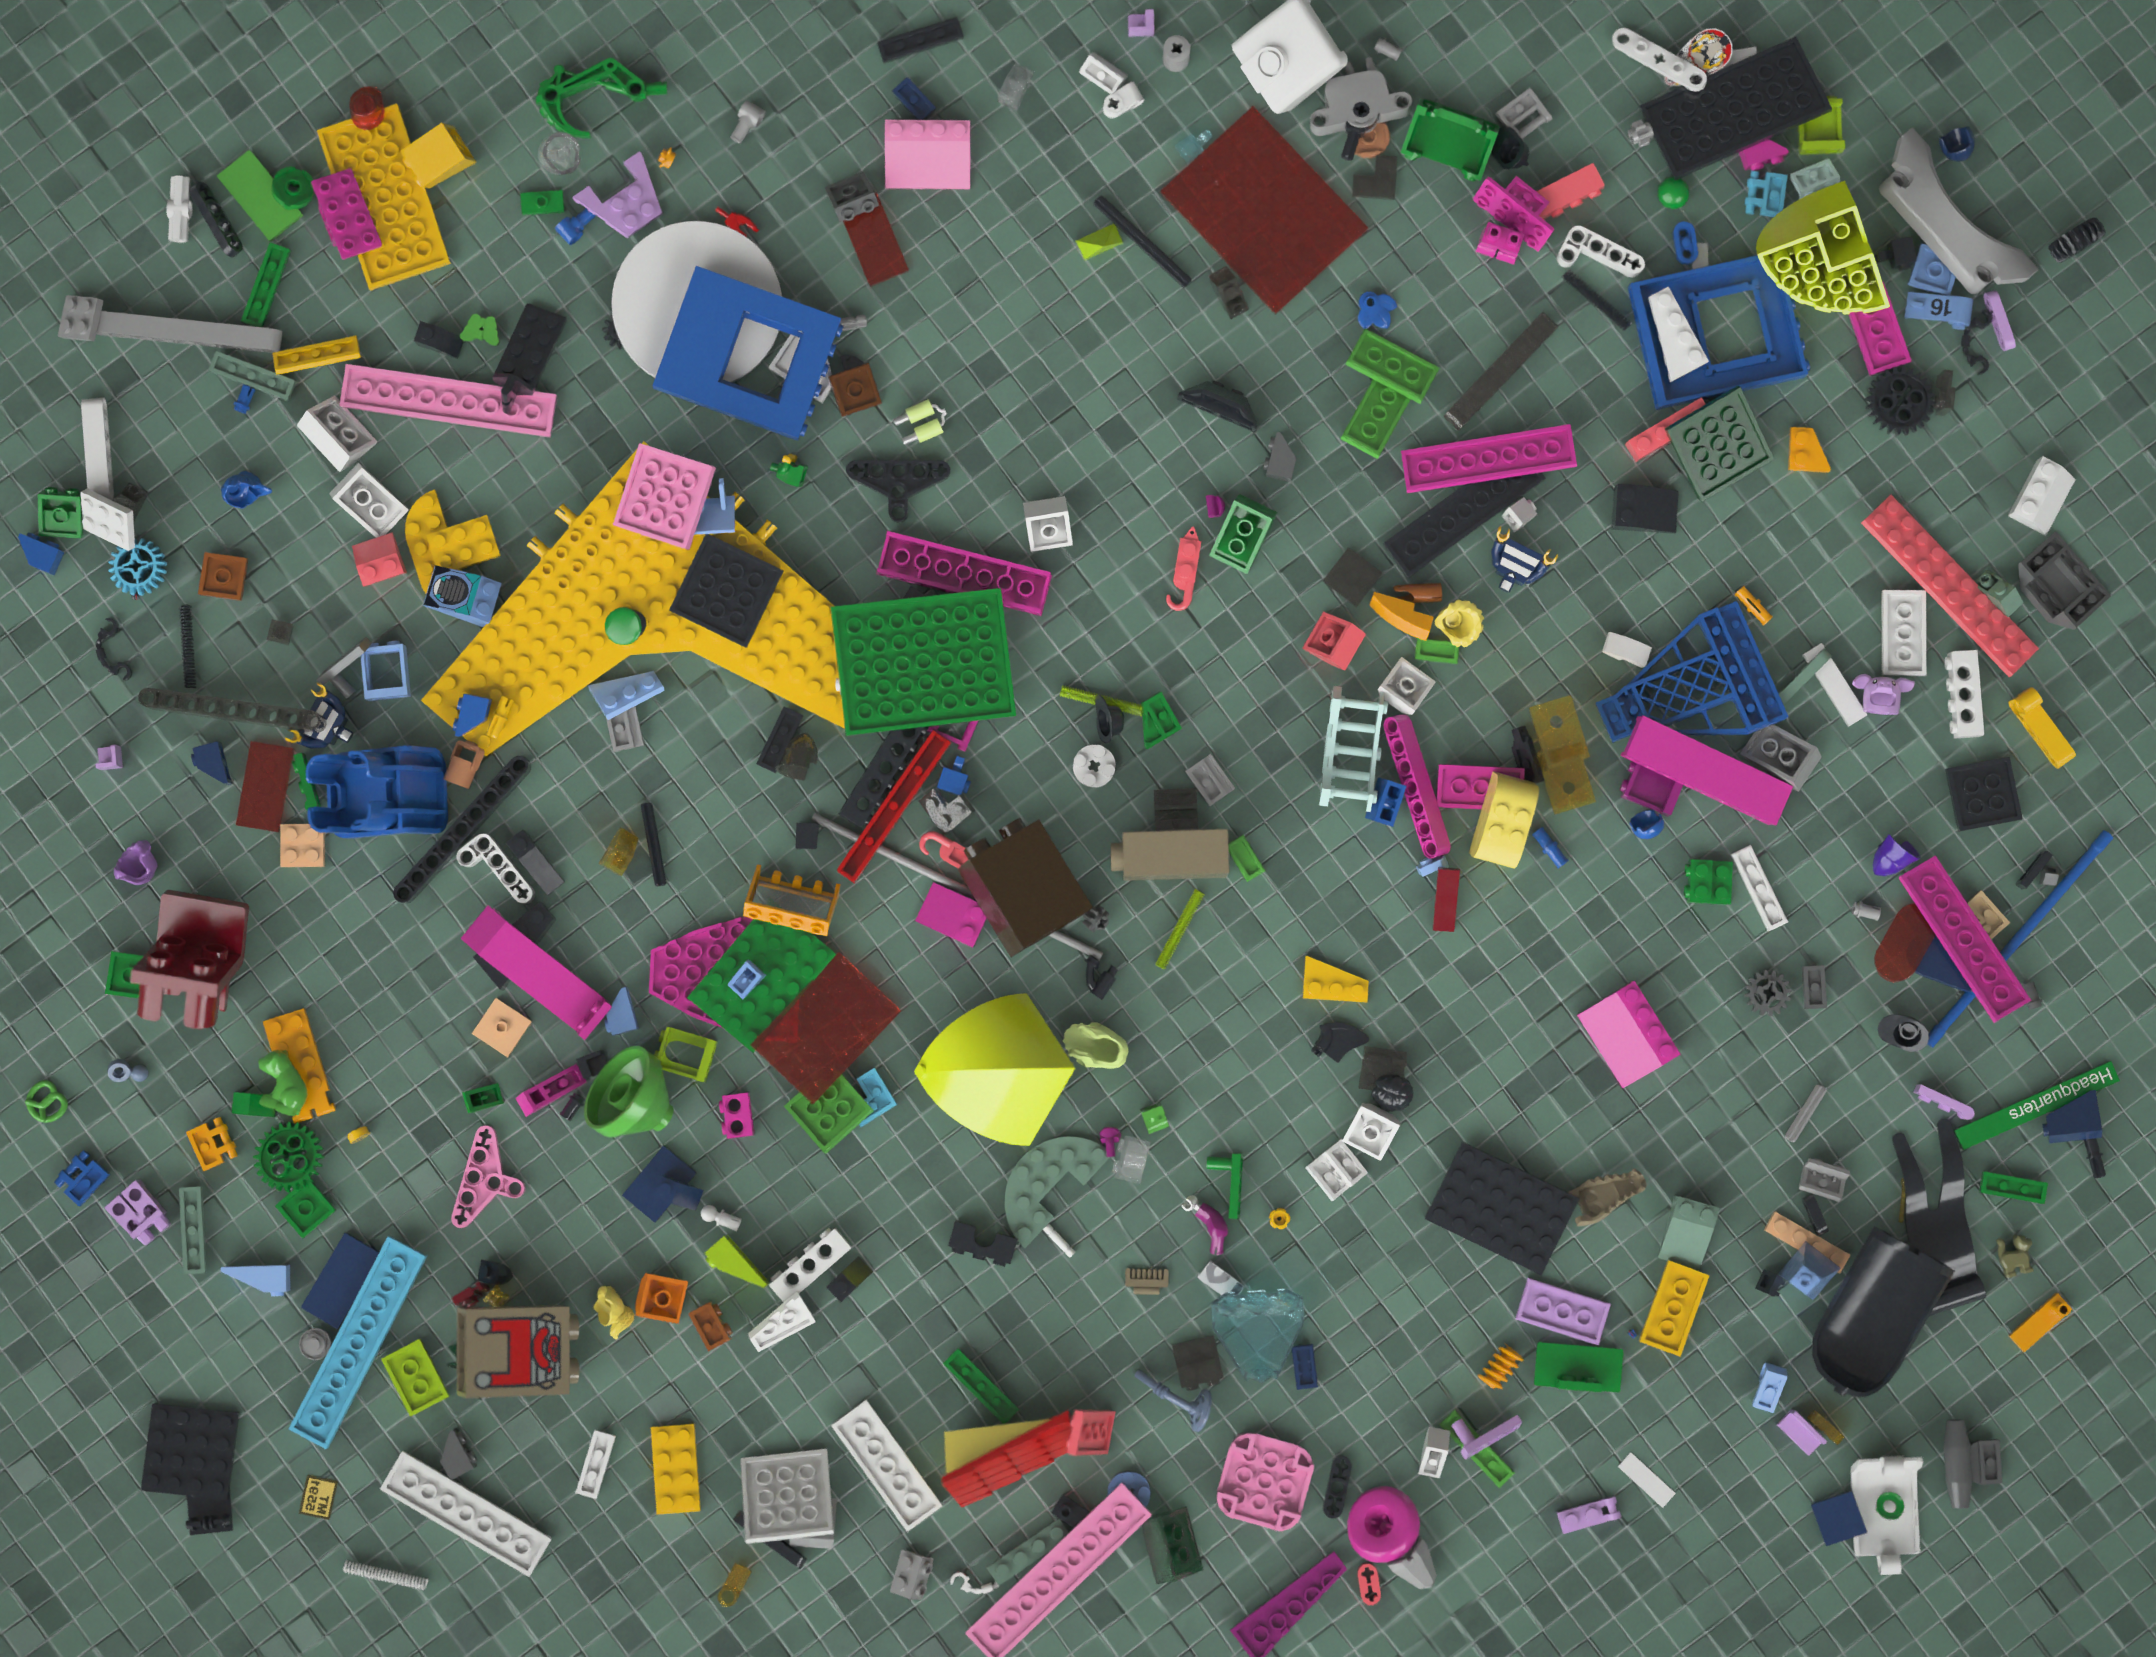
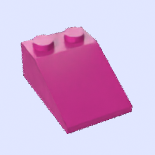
M933 882L915 921L974 948L987 918L976 901Z

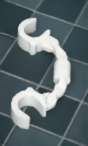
M956 1572L951 1577L952 1585L955 1577L962 1576L965 1582L961 1586V1590L971 1591L975 1594L982 1592L986 1594L999 1587L995 1582L993 1585L992 1583L982 1585L981 1589H973L971 1584L968 1583L970 1577L966 1576L963 1572Z

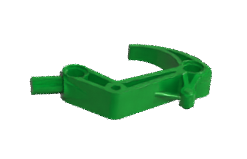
M607 58L579 74L565 70L561 64L556 65L553 76L539 84L540 88L535 100L536 104L541 106L539 110L541 116L547 118V123L555 126L556 130L562 133L565 132L569 136L590 139V132L577 130L566 122L562 111L563 99L598 84L605 86V89L625 94L634 102L643 101L650 95L668 94L667 82L646 83L645 80L635 76L615 59ZM565 74L572 76V78L563 82ZM640 86L642 89L638 94L631 93L633 87ZM549 93H557L556 98L548 100L547 96Z

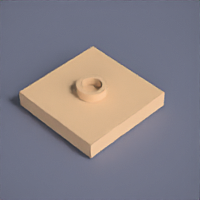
M495 998L472 1034L506 1057H509L532 1021L498 998Z

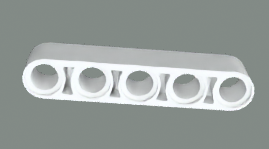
M104 397L82 399L81 411L87 489L113 500L114 490L106 400Z

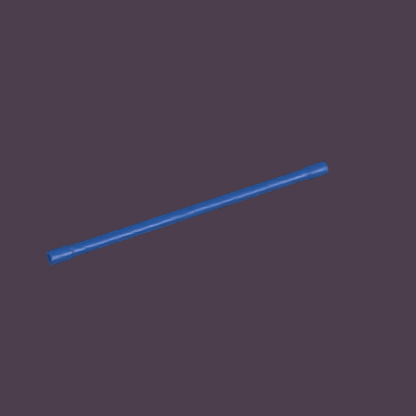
M2105 830L2101 832L2086 853L2004 946L2000 954L2005 961L2009 959L2097 855L2113 840V836ZM1965 992L1942 1020L1928 1033L1929 1040L1927 1043L1930 1047L1933 1048L1946 1033V1030L1976 997L1974 992Z

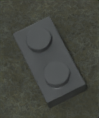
M1825 965L1802 966L1804 1009L1827 1008Z

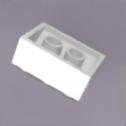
M333 396L308 409L297 426L334 467L341 472L355 464L376 445L377 440L347 408L340 407V400Z
M2042 456L2034 464L2008 516L2046 536L2076 479L2063 466Z

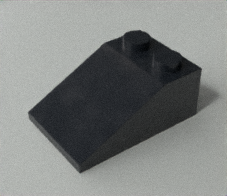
M1617 484L1614 487L1612 530L1676 534L1678 491L1643 485Z

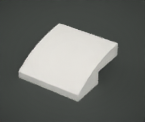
M1342 1139L1305 1167L1331 1201L1339 1197L1368 1173Z

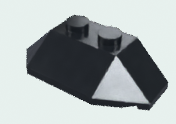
M1213 380L1212 383L1206 381L1183 390L1178 394L1177 400L1254 433L1257 430L1258 425L1249 402L1243 396L1244 393L1239 390H1227L1222 383Z

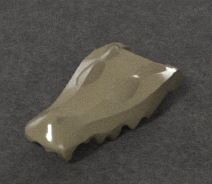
M1634 1168L1631 1172L1622 1175L1608 1174L1605 1178L1596 1177L1595 1179H1589L1576 1189L1568 1191L1580 1198L1578 1205L1583 1215L1575 1219L1577 1226L1591 1225L1603 1220L1627 1199L1644 1191L1647 1185L1643 1174Z

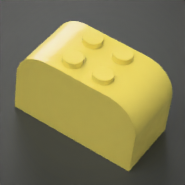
M1492 772L1469 850V854L1472 857L1510 868L1517 867L1537 805L1539 786L1534 782Z

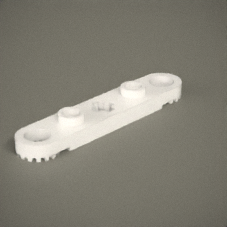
M1620 28L1614 32L1613 45L1631 58L1672 81L1685 86L1690 91H1700L1705 87L1707 76L1701 69L1627 28ZM1622 34L1629 37V41L1626 44H1621L1617 41L1618 37ZM1663 56L1664 63L1659 62V64H1656L1655 57ZM1698 75L1702 78V82L1694 85L1690 82V78Z

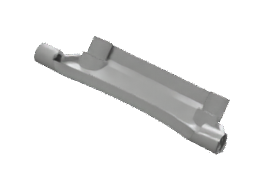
M1913 127L1898 139L1892 167L1896 171L1880 184L1879 191L1969 293L1978 294L1993 280L1997 284L2025 282L2039 270L2022 249L2004 244L1989 236L1975 226L1957 208L1939 180L1933 164L1930 146Z

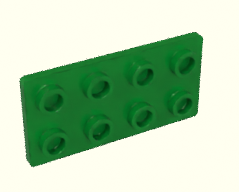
M1537 1342L1534 1385L1590 1392H1620L1623 1350Z

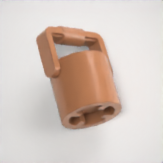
M457 741L443 780L470 789L475 773L484 756V749L471 741ZM463 746L465 749L476 752L473 762L459 758Z

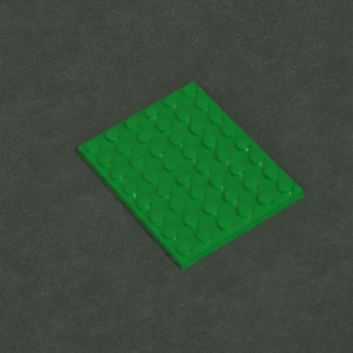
M1001 588L830 607L846 736L1016 716Z

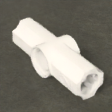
M171 177L170 199L167 202L169 241L188 242L189 219L192 217V202L190 200L191 179L189 177Z

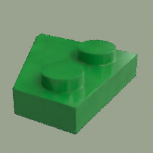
M1159 691L1141 702L1145 749L1151 748L1182 729L1162 692Z

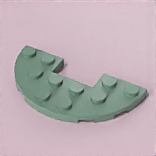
M1058 1137L1038 1144L1018 1161L1011 1172L1006 1186L1005 1212L1011 1231L1024 1248L1054 1218L1039 1203L1041 1199L1068 1171L1085 1185L1110 1158L1107 1157L1105 1147L1085 1138Z

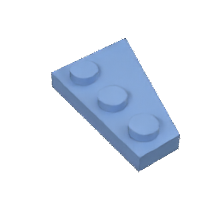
M654 671L588 685L591 694L607 720L665 691Z

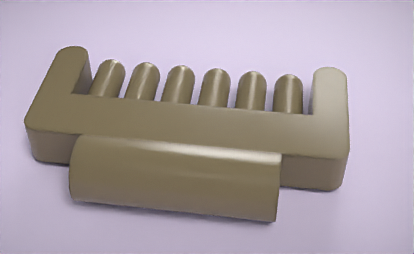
M1126 1268L1125 1286L1134 1287L1133 1294L1159 1295L1160 1287H1168L1169 1271L1164 1269L1163 1273L1162 1269H1159L1157 1279V1269H1153L1152 1279V1270L1148 1269L1146 1279V1269L1144 1268L1142 1269L1141 1279V1269L1138 1268L1137 1279H1135L1136 1270L1132 1268L1130 1279V1269Z

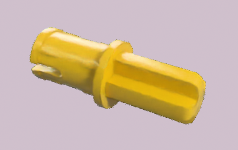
M501 695L495 713L492 712L493 717L486 731L488 736L498 738L505 720L508 721L507 715L514 700Z

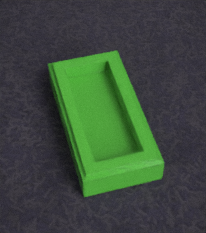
M1417 638L1414 659L1457 664L1459 647L1452 645L1451 641L1427 639L1425 641Z
M1244 835L1228 843V852L1247 882L1265 872L1264 867Z

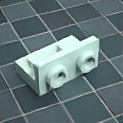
M1828 158L1791 173L1790 180L1799 193V199L1813 192L1839 183L1840 176Z

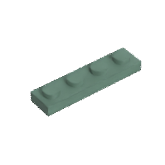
M218 351L215 352L208 369L211 373L286 401L290 400L297 383L293 379L280 374L277 375L272 371Z
M202 1186L179 1188L183 1273H207Z
M1058 1518L987 1566V1569L998 1586H1000L1052 1550L1068 1534V1531Z

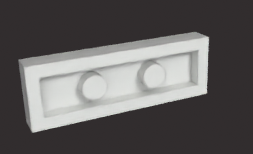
M594 1430L577 1486V1494L594 1499L598 1498L616 1435Z

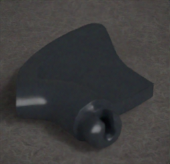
M1326 1023L1320 1025L1321 1035L1314 1043L1315 1046L1312 1047L1311 1051L1317 1057H1320L1324 1052L1332 1060L1339 1063L1347 1052L1369 1042V1037L1359 1029L1345 1023Z

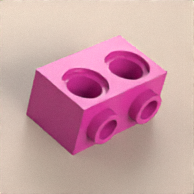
M750 1093L722 1096V1100L719 1101L720 1113H724L725 1122H722L723 1135H727V1139L755 1135ZM733 1099L739 1100L741 1104L740 1109L736 1112L732 1111L729 1107V1103ZM736 1120L741 1121L743 1124V1130L740 1133L732 1130V1124Z

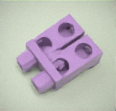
M138 1179L128 1186L121 1195L112 1200L105 1209L133 1239H138L144 1245H148L156 1238L149 1230L153 1224L162 1232L171 1223L165 1215L167 1211L162 1208L160 1203L146 1189V1185L141 1179Z

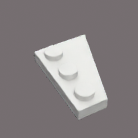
M796 1291L751 1330L748 1335L757 1351L760 1352L816 1321L799 1292Z

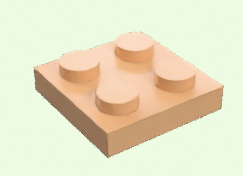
M280 824V867H325V833L313 830L310 824Z

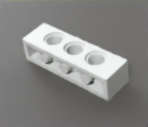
M1978 650L1950 652L1945 657V669L1949 672L1946 687L1947 691H1950L1951 700H1948V710L1952 712L1950 732L1954 734V739L1981 737L1984 735ZM1959 668H1963L1966 671L1965 679L1958 676L1957 671ZM1960 689L1967 691L1968 698L1966 700L1960 698ZM1962 710L1969 713L1970 718L1968 721H1964L1961 718Z
M828 1228L820 1235L821 1241L816 1245L812 1242L803 1250L805 1254L800 1259L796 1256L787 1263L789 1268L784 1273L779 1270L770 1278L773 1282L769 1286L783 1302L796 1291L802 1292L852 1248L837 1228L833 1230ZM823 1244L831 1247L832 1253L830 1256H823L820 1253V1247ZM808 1258L813 1259L815 1262V1268L811 1271L806 1270L804 1267V1261ZM789 1273H796L798 1275L799 1281L796 1285L788 1282L787 1277Z

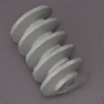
M1173 35L1165 41L1163 64L1169 71H1182L1189 63L1190 44L1183 36Z

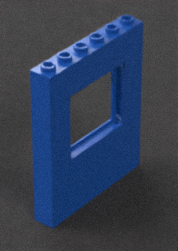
M1758 255L1633 282L1627 287L1656 410L1692 403L1701 397L1703 400L1719 397L1737 385L1741 387L1742 391L1805 378L1808 375V371H1810L1809 361L1805 359L1803 353L1805 343L1803 338H1800L1798 332L1800 330V322L1798 317L1795 318L1793 311L1795 310V301L1784 290L1778 288L1772 278L1767 275ZM1667 287L1670 288L1709 360L1708 363L1672 382L1669 380L1667 365L1663 357V349L1659 341L1657 326L1655 325L1649 302L1651 295ZM1753 290L1768 353L1711 365L1696 302Z
M696 266L652 386L655 390L798 441L799 437H804L808 427L805 424L807 416H812L815 408L812 401L814 396L818 397L822 388V385L819 384L821 376L826 377L829 365L826 362L829 356L833 357L837 345L833 343L836 336L840 337L844 325L840 324L841 318ZM745 318L800 338L778 399L723 380Z

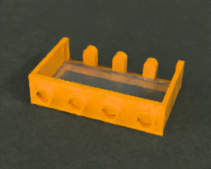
M757 864L745 900L743 916L827 936L839 898L841 884L836 883L834 894L822 891L823 882L819 880L815 881L813 889L802 886L803 879L798 875L794 877L792 884L781 881L782 873L778 870L773 872L772 879L760 876L761 865Z

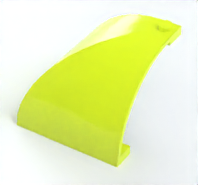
M1023 993L988 1001L960 1016L934 1039L922 1056L914 1073L934 1102L960 1124L993 1140L1014 1145L1030 1146L1075 1067L1028 994Z

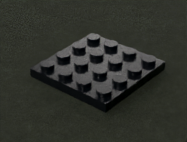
M705 534L669 611L747 648L784 570L710 534Z
M153 1403L141 1491L228 1500L240 1413Z

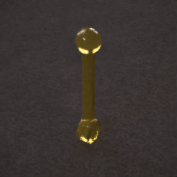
M1902 1178L1901 1181H1900V1183H1901V1185H1902L1901 1202H1900V1213H1899V1222H1900V1223H1903V1219H1904V1207H1905V1184H1904V1178Z

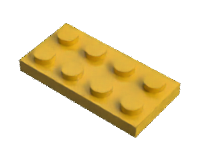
M1667 1260L1639 1342L1681 1357L1710 1275Z
M695 1423L651 1427L657 1514L701 1511Z

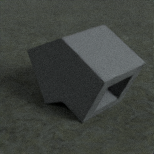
M2044 866L2043 871H2041L2039 885L2056 886L2059 877L2058 867Z

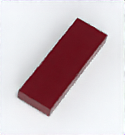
M1438 867L1433 931L1454 932L1460 876L1459 868Z

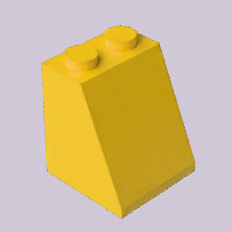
M440 123L401 150L404 156L402 160L409 169L412 168L415 173L413 177L417 184L429 189L476 163V160L455 127L445 123Z

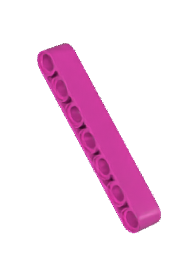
M1406 714L1388 717L1384 721V731L1401 784L1406 786L1404 794L1422 851L1427 858L1446 855L1451 848L1450 841L1412 721Z

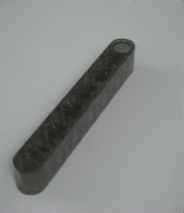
M1542 312L1443 417L1455 429L1461 430L1559 326Z

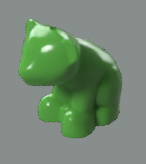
M273 1050L260 1058L258 1064L262 1071L276 1078V1086L272 1093L263 1094L259 1104L286 1115H299L307 1099L306 1084L292 1065L287 1050Z

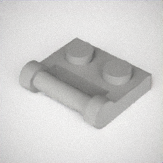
M1531 88L1495 114L1504 126L1514 129L1522 140L1544 122L1548 123L1552 120V116ZM1537 110L1540 116L1518 131L1515 126Z

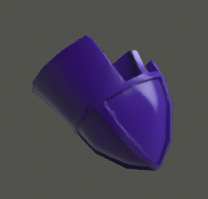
M1888 834L1885 841L1878 845V849L1875 852L1873 872L1878 876L1892 875L1921 859V856L1908 841L1899 845Z

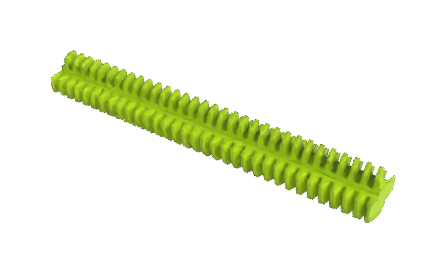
M1062 685L1060 697L1065 696L1068 699L1070 697L1073 700L1078 699L1081 702L1083 700V702H1088V704L1091 702V704L1095 705L1097 693H1087L1084 690L1079 691L1077 688L1074 690V688L1071 689L1069 686L1066 688V686ZM1101 695L1108 706H1117L1122 712L1126 713L1127 711V713H1135V715L1139 716L1140 714L1142 716L1141 704L1136 705L1134 702L1131 704V702L1128 703L1126 700L1123 702L1121 699L1118 701V698L1113 699L1112 697L1110 699V696L1105 698V695Z
M1194 890L1189 899L1190 901H1188L1186 908L1183 910L1184 913L1180 916V920H1178L1175 925L1176 927H1174L1169 937L1170 939H1168L1161 955H1159L1155 964L1161 969H1166L1165 966L1170 961L1172 952H1175V947L1179 943L1178 940H1181L1182 933H1185L1186 926L1190 924L1188 921H1191L1192 914H1195L1196 907H1199V902L1201 903L1200 900L1203 898L1202 895L1205 896L1202 892Z

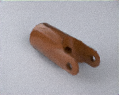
M1441 583L1404 584L1393 587L1395 591L1410 593L1404 597H1395L1412 603L1442 602Z

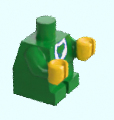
M789 454L788 456L783 455L782 462L779 464L772 462L770 471L777 472L776 477L786 484L801 487L805 480L808 465H796L797 456Z

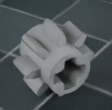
M1640 119L1630 125L1632 129L1628 130V136L1633 145L1638 143L1641 148L1651 142L1650 138L1654 134L1649 122L1643 124Z

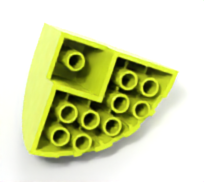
M1845 181L1828 186L1797 200L1773 217L1761 231L1756 243V251L1767 275L1776 283V286L1784 290L1795 301L1813 306L1819 311L1829 313L1835 311L1842 312L1843 314L1859 311L1868 313L1890 307L1857 206Z

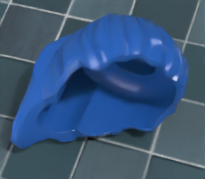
M242 471L238 475L227 478L221 487L223 500L228 505L241 509L252 504L260 496L272 493L271 488L262 485L257 476L247 471Z

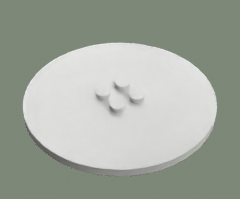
M702 221L681 222L663 227L651 233L629 252L614 282L612 316L621 344L631 359L646 373L654 378L656 377L696 266L782 296L780 284L771 263L764 253L744 235L716 223ZM745 318L723 380L733 383L755 369L769 353L779 330Z

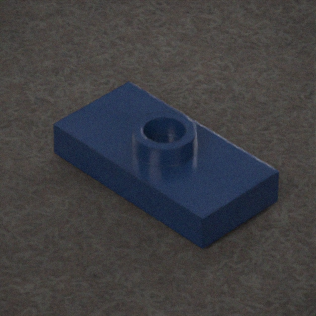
M1313 1344L1291 1346L1296 1389L1318 1387Z

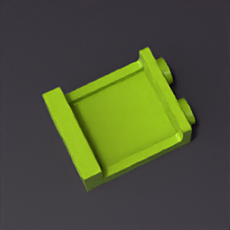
M1833 95L1826 96L1832 111L1798 126L1799 155L1841 154L1844 151L1845 140H1842L1841 121L1843 98H1837V96Z

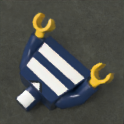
M1501 526L1497 529V538L1491 550L1492 564L1496 568L1495 573L1503 577L1498 588L1510 593L1514 583L1523 586L1524 583L1531 584L1543 577L1551 564L1558 558V554L1554 559L1549 558L1548 554L1551 549L1547 550L1545 555H1542L1509 539L1510 529H1508L1505 535L1500 533Z
M317 682L316 684L321 687V690L314 692L311 689V692L317 696L299 730H288L294 733L293 739L285 738V740L291 743L297 742V744L310 749L325 748L329 744L334 745L337 739L349 743L354 732L345 728L348 719L345 717V708L338 697L326 690L321 683Z

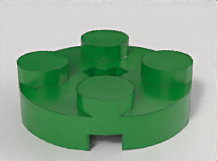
M285 167L274 176L271 189L272 195L286 210L303 208L313 199L314 189L311 184L313 178L305 170L301 171L296 169V167ZM289 184L299 188H297L296 192L290 191Z

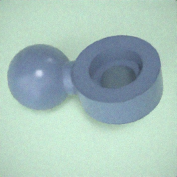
M116 1059L108 1066V1076L115 1082H123L129 1076L137 1082H142L148 1077V1069L144 1065H136L130 1068L125 1060ZM116 1067H121V1068H123V1069H122V1070H116L115 1068H116Z

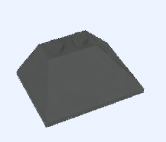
M2056 531L2018 564L2020 590L2049 623L2074 630L2111 597L2108 591Z

